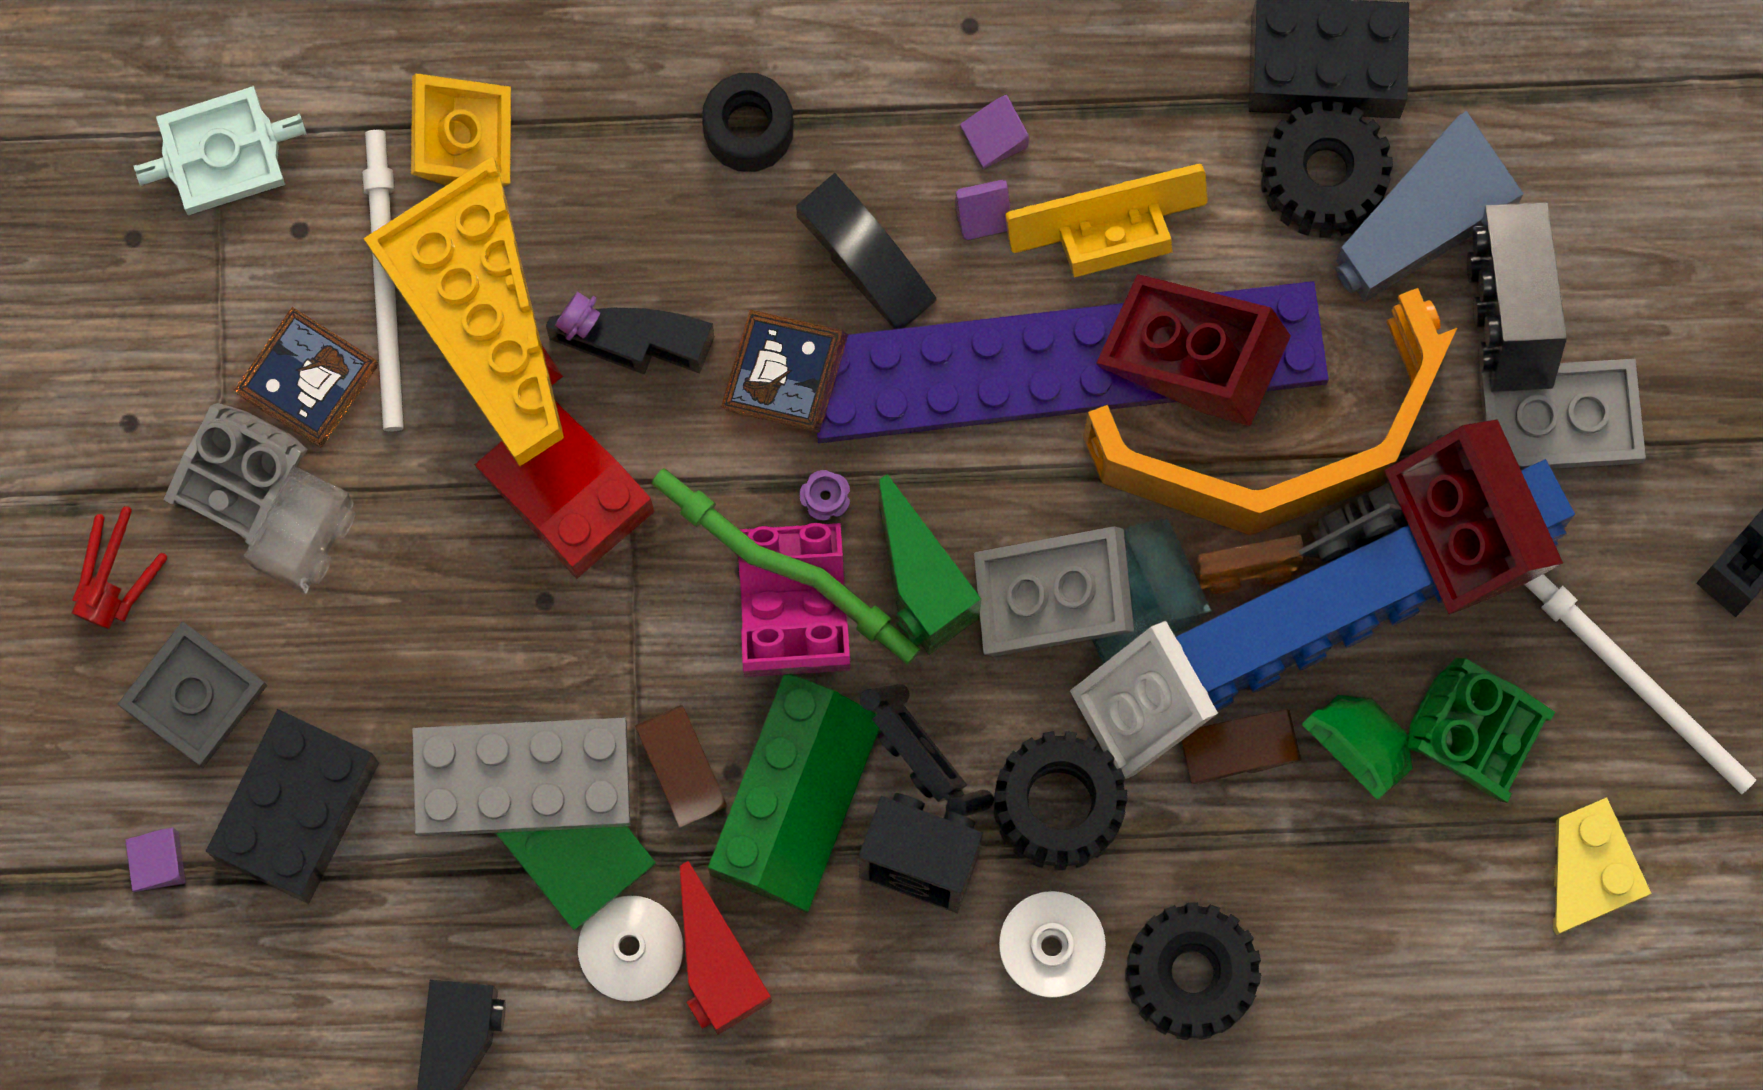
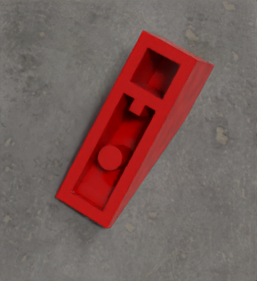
M687 861L680 865L679 868L688 985L695 997L686 1001L702 1029L711 1024L717 1035L770 1004L772 999L690 862Z

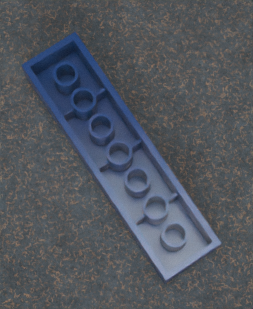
M1544 459L1521 471L1553 542L1557 546V540L1567 534L1565 527L1574 517L1575 513L1547 460ZM1409 525L1175 638L1181 644L1184 654L1202 686L1208 692L1215 709L1220 711L1234 702L1232 697L1250 686L1253 693L1261 691L1281 679L1279 674L1284 672L1286 668L1294 664L1297 665L1299 670L1311 667L1327 657L1326 651L1331 649L1333 645L1343 641L1346 648L1354 646L1374 634L1372 629L1381 622L1389 619L1392 626L1397 625L1420 612L1418 607L1426 603L1428 599L1435 597L1438 603H1442L1443 600Z

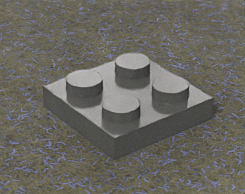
M182 621L118 702V705L198 766L204 768L265 690L267 684Z

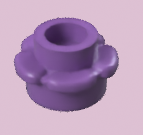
M577 291L571 298L555 324V327L567 334L565 339L571 340L575 334L584 339L600 315V312L593 308L596 303L595 296L588 299Z
M828 470L816 471L809 476L807 483L802 485L800 501L803 506H807L809 515L817 520L825 521L830 516L839 517L849 507L850 499L847 497V494L850 492V486L847 480L840 474H834ZM822 492H829L830 498L823 500L820 496Z

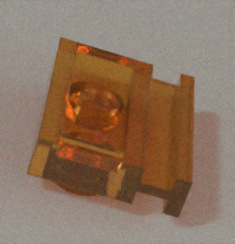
M1301 534L1199 554L1193 567L1197 590L1210 587L1211 594H1222L1241 588V581L1261 577L1262 584H1272L1292 578L1291 571L1298 570L1303 560V556L1298 552V550L1304 548Z

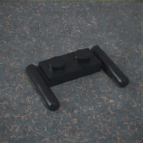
M895 684L867 689L860 695L861 706L866 710H875L877 712V715L872 720L880 729L877 733L880 742L893 756H902L913 770L910 774L912 782L924 796L929 799L934 797L937 802L947 800L946 811L963 816L982 812L992 807L994 798L988 790H978L964 794L962 789L967 786L966 782L903 705L910 696L909 690L905 685Z

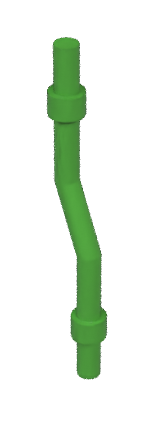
M663 468L653 479L651 484L681 508L680 515L695 527L702 525L748 564L812 586L858 624L856 627L858 632L872 643L878 640L907 665L920 652L921 649L890 624L891 617L876 605L870 608L823 568L759 546L714 509L716 506L714 501L700 490L693 492L667 469Z

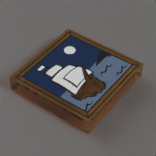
M292 307L234 391L247 402L319 448H322L379 364L377 360Z
M749 310L721 407L728 412L820 433L848 334L843 330Z

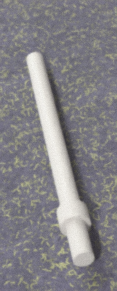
M383 130L365 132L367 169L362 172L363 191L369 195L371 233L391 221L389 194L394 192L393 170L388 168L386 132ZM373 255L383 430L400 431L404 429L395 285Z
M1544 574L1524 584L1544 603L1541 608L1555 622L1561 619L1741 795L1754 784L1756 779L1575 605L1578 600L1564 586L1558 589Z

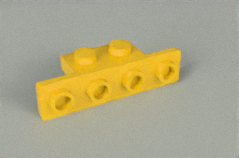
M1195 164L1009 211L1005 214L1011 251L1018 253L1061 242L1074 278L1173 253L1172 239L1163 216L1206 205L1208 202L1206 173L1202 164Z

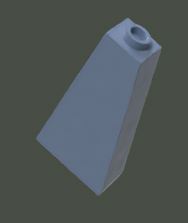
M1467 111L1460 114L1341 247L1336 260L1339 265L1336 267V273L1347 291L1350 293L1357 291L1363 302L1368 301L1473 236V227L1481 226L1485 205L1519 204L1524 193Z

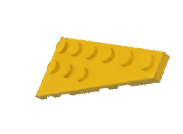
M492 156L369 234L364 240L515 461L521 466L562 440L564 436L499 167Z

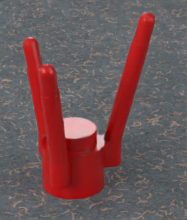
M124 506L120 512L96 578L93 577L105 517L102 514H97L94 517L79 585L72 598V601L76 603L71 614L109 630L114 618L125 622L132 605L167 561V555L160 553L150 566L146 568L122 600L118 599L122 589L108 583L107 580L132 513L129 506Z

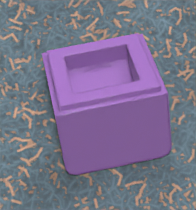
M1007 95L994 100L960 124V128L982 169L1028 148L1029 135Z
M1002 179L956 191L955 209L964 239L971 240L1007 231L1005 214L1011 210L1006 181Z
M174 827L125 840L133 892L186 883L179 832Z

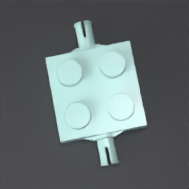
M252 86L156 116L163 138V157L140 165H134V170L140 186L170 177L179 190L187 215H191L285 185L278 162V142L307 135L300 113L296 116L271 123L262 111L256 90Z

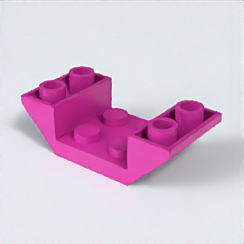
M811 523L802 526H760L754 529H739L759 546L823 568L844 585L841 523ZM738 556L744 676L757 677L850 671L847 615L812 586L750 565Z

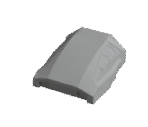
M220 403L210 405L202 424L180 460L163 500L170 504H180L236 532L246 539L245 543L254 547L259 544L266 532L288 481L308 449L291 434L247 411Z

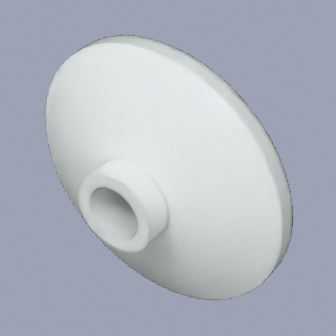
M1056 891L1037 893L1018 903L1006 917L999 941L1001 960L1013 981L1032 994L1048 998L1068 996L1088 985L1102 965L1106 945L1104 930L1095 912L1079 898ZM1048 937L1058 939L1062 946L1061 952L1056 956L1046 955L1041 947L1043 940Z
M641 896L614 898L584 923L578 940L580 966L588 981L599 992L610 998L627 1002L648 999L663 991L673 981L679 971L683 959V938L680 928L670 912L651 899ZM634 937L639 941L640 947L636 954L626 956L620 952V943L624 938Z

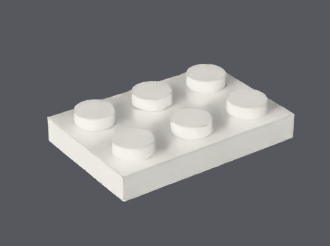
M1166 621L1147 629L1070 690L1103 752L1108 750L1114 756L1113 763L1117 769H1122L1125 779L1136 775L1218 714L1209 698L1208 692L1202 686L1184 654L1181 644L1175 638Z

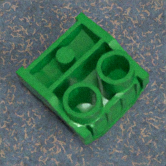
M1456 657L1433 680L1409 727L1408 748L1446 767L1494 799L1508 803L1512 795L1509 789L1543 724L1545 721H1551L1555 711L1518 686L1488 672L1467 658Z
M1338 694L1330 703L1322 709H1317L1302 723L1377 800L1381 799L1413 769L1411 750L1408 748L1409 735L1372 698Z

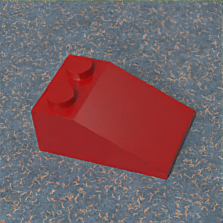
M555 401L564 436L562 440L521 466L518 465L501 441L474 465L569 572L578 579L653 514L654 508L649 495L619 462Z

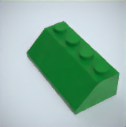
M792 674L783 675L709 863L708 870L710 876L808 913L879 732V727L872 720L877 714L864 709L860 704L835 690Z

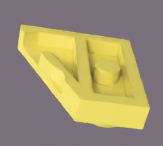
M1607 797L1556 820L1555 846L1557 847V863L1554 870L1556 905L1555 917L1553 918V930L1556 935L1652 894Z

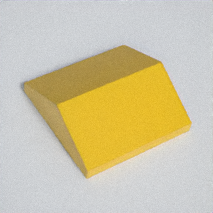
M414 74L412 76L411 174L446 186L493 156L499 167L503 187L510 184L511 87Z

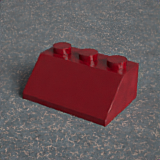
M1498 419L1462 425L1384 470L1448 614L1456 613L1522 586L1563 564Z

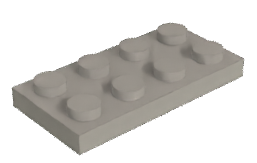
M626 718L412 728L415 834L417 837L631 826Z

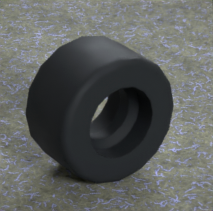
M737 73L722 79L710 90L703 105L702 126L708 148L723 165L737 171L757 172L773 166L786 154L793 139V108L787 93L773 79L759 73ZM744 106L757 107L765 112L768 126L760 136L754 138L737 137L730 131L728 126L731 113Z

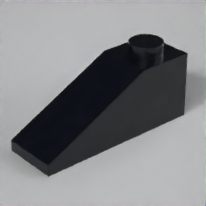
M430 979L417 1090L464 1089L492 1045L494 1031H503L506 1001L497 999L498 990L494 985Z

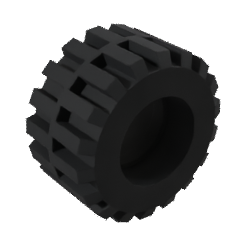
M1054 731L1045 732L1040 739L1034 740L1031 737L1024 741L1017 752L1013 750L1007 757L1003 769H1000L993 799V812L995 823H998L1001 829L1000 835L1005 843L1009 842L1014 847L1013 852L1021 859L1024 856L1033 861L1032 865L1043 868L1044 865L1054 866V870H1066L1067 866L1076 865V868L1087 865L1088 861L1095 856L1098 858L1116 838L1126 813L1125 808L1128 799L1127 790L1124 789L1123 784L1125 777L1122 769H1117L1114 765V756L1108 750L1105 752L1101 751L1097 747L1098 742L1090 737L1086 741L1076 738V732L1066 731L1065 736H1055ZM1051 773H1065L1080 780L1086 786L1091 796V808L1087 818L1080 825L1064 830L1053 829L1039 822L1032 814L1028 800L1029 792L1036 780Z

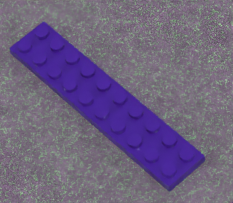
M1314 281L1215 292L1216 294L1271 307L1291 335L1266 392L1327 385L1329 379ZM1119 303L838 336L815 413L818 443L1086 413L1106 405L1112 410L1177 401L1108 372L1096 364L1124 304ZM836 337L832 339L825 367L814 400V412L820 395L822 384L825 378L827 367L830 361L832 350L835 344Z

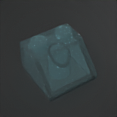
M1168 518L1130 526L1124 530L1134 632L1092 639L1103 664L1156 624L1166 621L1173 634L1212 611Z

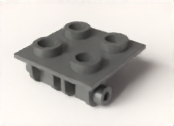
M1390 482L1369 492L1370 499L1366 495L1358 498L1362 514L1354 503L1349 502L1345 504V508L1341 507L1319 518L1318 525L1312 528L1316 541L1298 550L1299 554L1319 558L1323 562L1334 561L1409 525Z

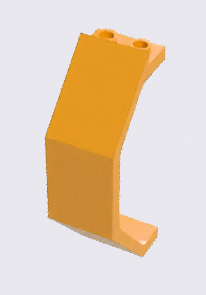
M1418 288L1398 295L1400 304L1393 306L1391 311L1393 318L1387 319L1386 323L1408 372L1410 386L1385 440L1374 448L1266 489L1251 490L1130 450L1121 439L1108 405L1088 412L1083 438L1102 484L1233 530L1253 535L1384 485L1387 480L1384 470L1395 465L1457 328L1438 335L1436 330L1441 328L1436 308L1430 300L1423 301Z

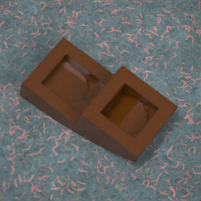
M683 705L635 725L679 828L727 807Z
M1288 709L1200 727L1182 740L1190 780L1192 784L1196 785L1244 772L1256 773L1301 761L1291 713Z

